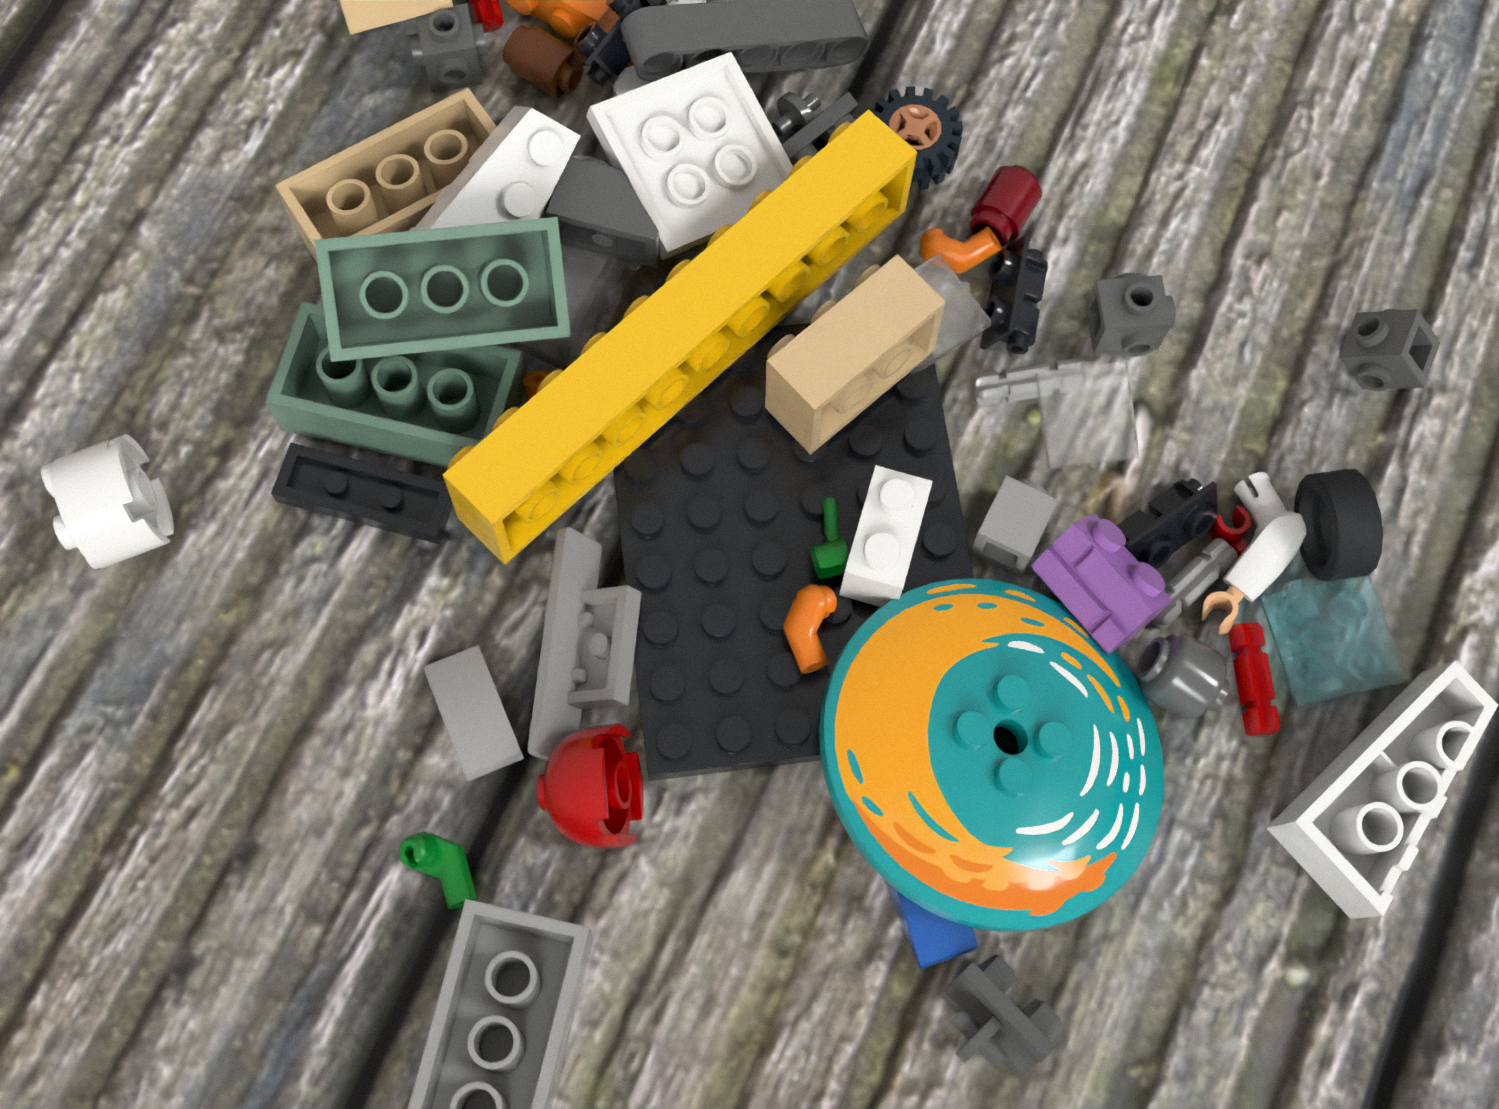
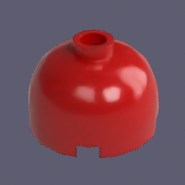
M620 723L589 727L565 737L557 743L546 762L544 774H541L537 780L536 792L541 809L548 811L554 826L564 837L585 847H627L634 843L638 834H628V831L630 829V822L642 820L644 787L641 764L637 752L626 753L620 738L631 737L628 729Z

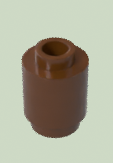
M525 25L517 27L509 36L503 50V61L510 66V70L514 75L553 98H559L564 93H572L579 85L584 72L583 66L570 65L567 62L576 49L539 27L528 28Z

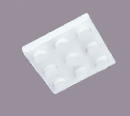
M732 52L592 105L586 115L610 163L614 168L621 169L658 228L660 257L662 260L709 241L713 234L726 224L733 226L747 214L751 203L760 193L767 189L774 191L787 180L793 168Z

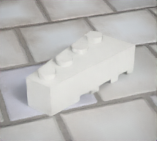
M514 106L468 160L469 164L451 185L448 184L434 200L435 204L415 227H411L409 231L540 219L581 135L533 108Z
M1456 660L1421 672L1266 829L1350 919L1383 916L1393 899L1390 893L1400 874L1403 871L1409 870L1419 851L1416 847L1429 821L1437 818L1447 800V797L1444 796L1456 772L1464 769L1498 704Z

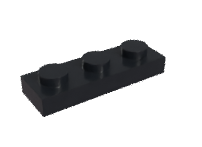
M292 442L289 445L271 492L275 501L436 544H440L453 506L445 482Z

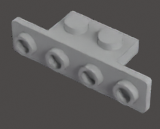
M571 527L559 528L557 530L540 661L537 669L534 705L529 728L528 753L548 761L558 742L579 730L582 710L629 705L642 592L629 585L597 589L602 546L599 542Z

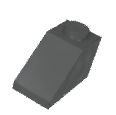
M570 156L555 186L546 211L547 218L558 217L560 243L657 268L660 260L659 230L621 169L611 167L599 159L588 158L582 160Z

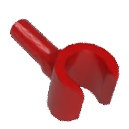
M1235 506L1232 513V522L1236 529L1227 527L1223 523L1221 515L1217 513L1216 522L1211 530L1212 540L1216 538L1226 540L1236 550L1239 558L1248 547L1245 536L1251 525V518L1245 508Z

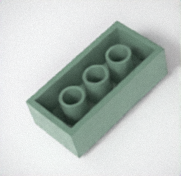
M558 217L314 240L331 362L571 336Z
M302 301L265 402L280 430L447 468L451 459L461 449L468 445L476 446L492 432L495 422L504 412L512 407L520 408L525 392L523 379L527 373L522 351L497 345L331 362L324 308L322 305Z

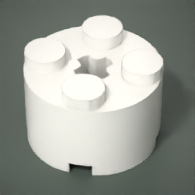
M127 434L74 452L41 467L44 485L51 496L55 498L60 515L53 518V527L60 543L66 550L77 547L93 569L105 568L168 544L171 540L166 536L174 533L170 505L160 479L149 480L140 465L150 462L141 446Z

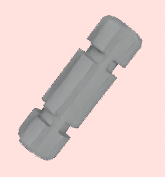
M1069 359L1054 362L1055 367L1051 368L1048 363L1005 369L1004 375L1000 376L997 371L979 373L974 377L973 381L975 400L980 406L1000 404V398H1005L1007 402L1051 396V390H1056L1057 394L1076 392L1082 384V373L1079 363L1076 360Z
M1222 538L1214 539L1202 550L1203 552L1191 560L1166 584L1164 591L1173 601L1151 620V623L1156 628L1166 629L1178 618L1182 611H1185L1237 561L1238 554L1236 550L1226 540Z

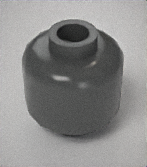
M1172 633L1165 638H1155L1144 650L1136 670L1137 677L1141 679V690L1145 698L1183 719H1194L1202 715L1207 709L1214 711L1219 708L1224 702L1230 687L1229 681L1225 679L1227 666L1224 657L1217 650L1186 633Z

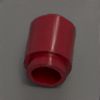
M1018 165L997 168L971 209L972 219L969 223L971 232L975 235L984 228L989 227L998 238L1001 247H1004L1008 241L1016 239L1042 197V190L1036 176L1027 168Z

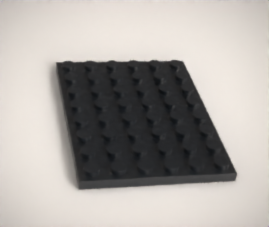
M811 323L775 326L613 469L626 585L642 592L634 658L648 781L821 760L819 740L821 705L831 671L844 646L854 633L881 607L840 596L844 573L819 579L812 561L811 546L826 543L823 500L835 498L837 499L839 531L841 538L844 539L847 545L848 555L846 562H848L875 465L933 481L901 595L930 583L951 579L974 578L933 353L810 455L765 408L768 353L780 339L788 334H793L796 337ZM810 584L828 586L836 595L837 607L835 612H831L827 618H823L817 634L829 663L816 671L803 674L785 635L783 623L799 590ZM995 727L993 736L994 739H999L1002 729L1001 727Z

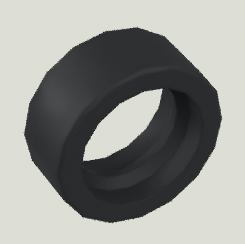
M1357 469L1307 474L1298 485L1294 501V512L1301 514L1306 525V536L1300 546V553L1308 570L1317 580L1327 582L1369 576L1377 568L1382 554L1383 527L1378 501L1368 479Z

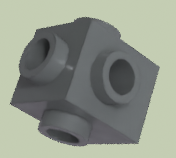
M468 4L453 5V7L448 9H441L416 17L419 34L409 35L415 68L426 67L431 92L435 93L482 85L483 81L478 57L487 56L488 51L482 23L471 24Z
M1124 273L1113 279L1096 280L1085 305L1093 354L1123 352L1125 356L1129 357L1146 355L1153 350H1158L1168 330L1173 328L1175 324V303L1171 295L1166 296L1162 275L1142 276L1139 273Z
M1386 309L1377 312L1356 313L1349 333L1342 341L1339 358L1362 389L1385 391L1387 389L1424 388L1440 341L1418 309Z

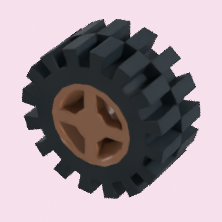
M907 86L903 97H901L898 89L889 92L888 100L886 101L881 97L875 104V110L871 109V112L904 141L908 140L919 143V145H909L917 151L911 186L912 182H918L919 190L921 191L929 189L931 178L938 185L944 181L945 173L950 175L957 160L962 140L963 125L962 121H957L959 112L955 106L947 110L949 99L941 94L937 101L932 100V89L924 88L923 96L915 95V86Z

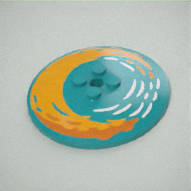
M969 578L930 583L902 594L899 600L893 599L878 609L854 633L833 666L824 692L819 725L820 756L830 798L842 825L867 862L906 898L929 912L971 928L994 932L1035 931L1064 924L1093 910L1115 894L1140 865L1156 832L1164 792V765L1156 723L1147 699L1124 660L1115 650L1107 654L1065 606L1033 590L996 580ZM995 727L1006 728L1014 734L1018 742V752L1016 755L1006 754L998 748L993 736Z

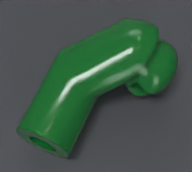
M419 832L406 837L399 847L401 862L407 868L415 869L440 879L448 909L463 907L465 899L478 900L465 852L459 844L430 832Z

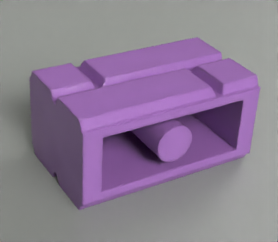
M1093 514L1072 524L1031 565V568L1101 648L1109 654L1134 638L1173 600L1164 591L1166 585L1161 574L1151 565L1144 562L1139 563L1124 546L1126 538L1122 531L1113 522L1107 519H1100L1096 514Z

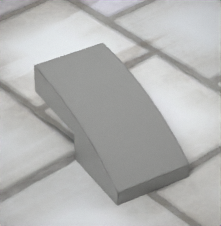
M479 645L423 667L467 782L524 759Z

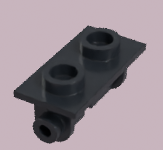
M606 0V5L609 8L597 23L595 21L589 23L577 35L573 43L576 50L567 62L570 65L577 66L590 65L591 68L586 74L600 87H604L608 81L614 83L631 60L626 44L622 40L623 36L620 31L622 21L631 12L640 8L668 5L666 0Z
M1027 234L1006 249H1001L992 260L989 269V277L992 279L989 300L985 304L980 317V324L983 326L980 349L985 350L996 342L1002 341L1007 343L1006 349L1009 352L1025 354L1028 352V348L1035 343L1040 309L1024 303L1023 300L1026 299L1035 304L1042 300L1048 263L1044 260L1045 255L1042 251L1028 249L1031 236Z
M1194 478L1188 481L1180 479L1175 482L1173 486L1148 503L1149 511L1156 515L1157 519L1153 520L1139 509L1116 525L1126 538V544L1124 545L1139 563H1147L1155 569L1164 565L1175 551L1193 538L1197 539L1207 534L1215 524L1218 513L1217 484L1212 481L1203 488L1201 483Z

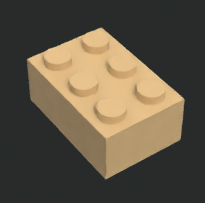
M898 254L882 267L878 264L869 267L857 279L853 291L839 302L836 299L826 302L812 317L811 325L796 337L793 334L786 335L768 353V360L766 362L765 408L810 455L935 350L946 301Z

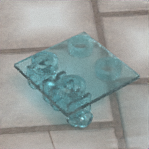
M1370 575L1309 586L1307 579H1299L1284 585V592L1265 595L1259 598L1295 706L1407 682Z

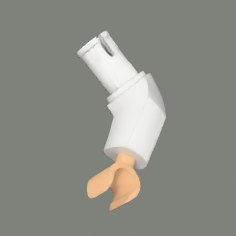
M1258 472L1248 476L1259 494L1258 497L1253 488H1249L1244 480H1241L1234 488L1236 496L1240 498L1257 528L1251 543L1223 578L1224 583L1229 588L1226 592L1217 591L1211 593L1203 603L1201 621H1204L1209 612L1214 609H1223L1229 614L1219 627V634L1221 635L1227 634L1236 624L1239 609L1238 603L1244 597L1248 601L1253 602L1292 561L1306 536V525L1301 514L1287 511L1266 472Z

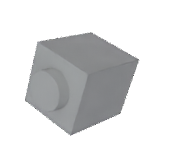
M1006 475L977 533L970 553L1021 577L1059 500L1048 495L1041 485L1031 480H1016Z

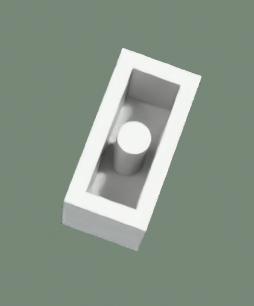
M875 465L844 572L840 596L883 607L893 599H900L933 481Z

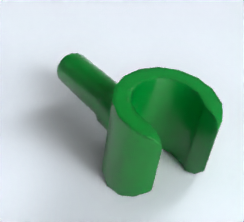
M835 498L823 500L826 543L811 546L812 561L819 579L842 574L845 572L848 550L839 531L837 499Z

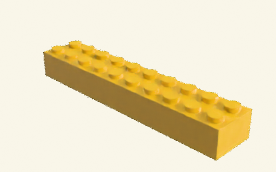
M867 110L852 124L849 121L842 123L832 133L827 145L813 157L806 155L801 158L791 169L787 180L774 191L767 189L760 193L751 203L745 216L733 226L726 224L719 228L710 238L707 248L692 261L686 259L677 264L669 273L665 284L650 297L643 295L636 299L626 310L623 320L607 334L600 332L594 335L585 344L577 360L564 371L557 369L551 372L539 385L536 395L522 407H512L504 412L495 422L492 432L476 446L468 445L451 459L447 471L442 475L458 519L506 565L905 212L917 151L870 110Z

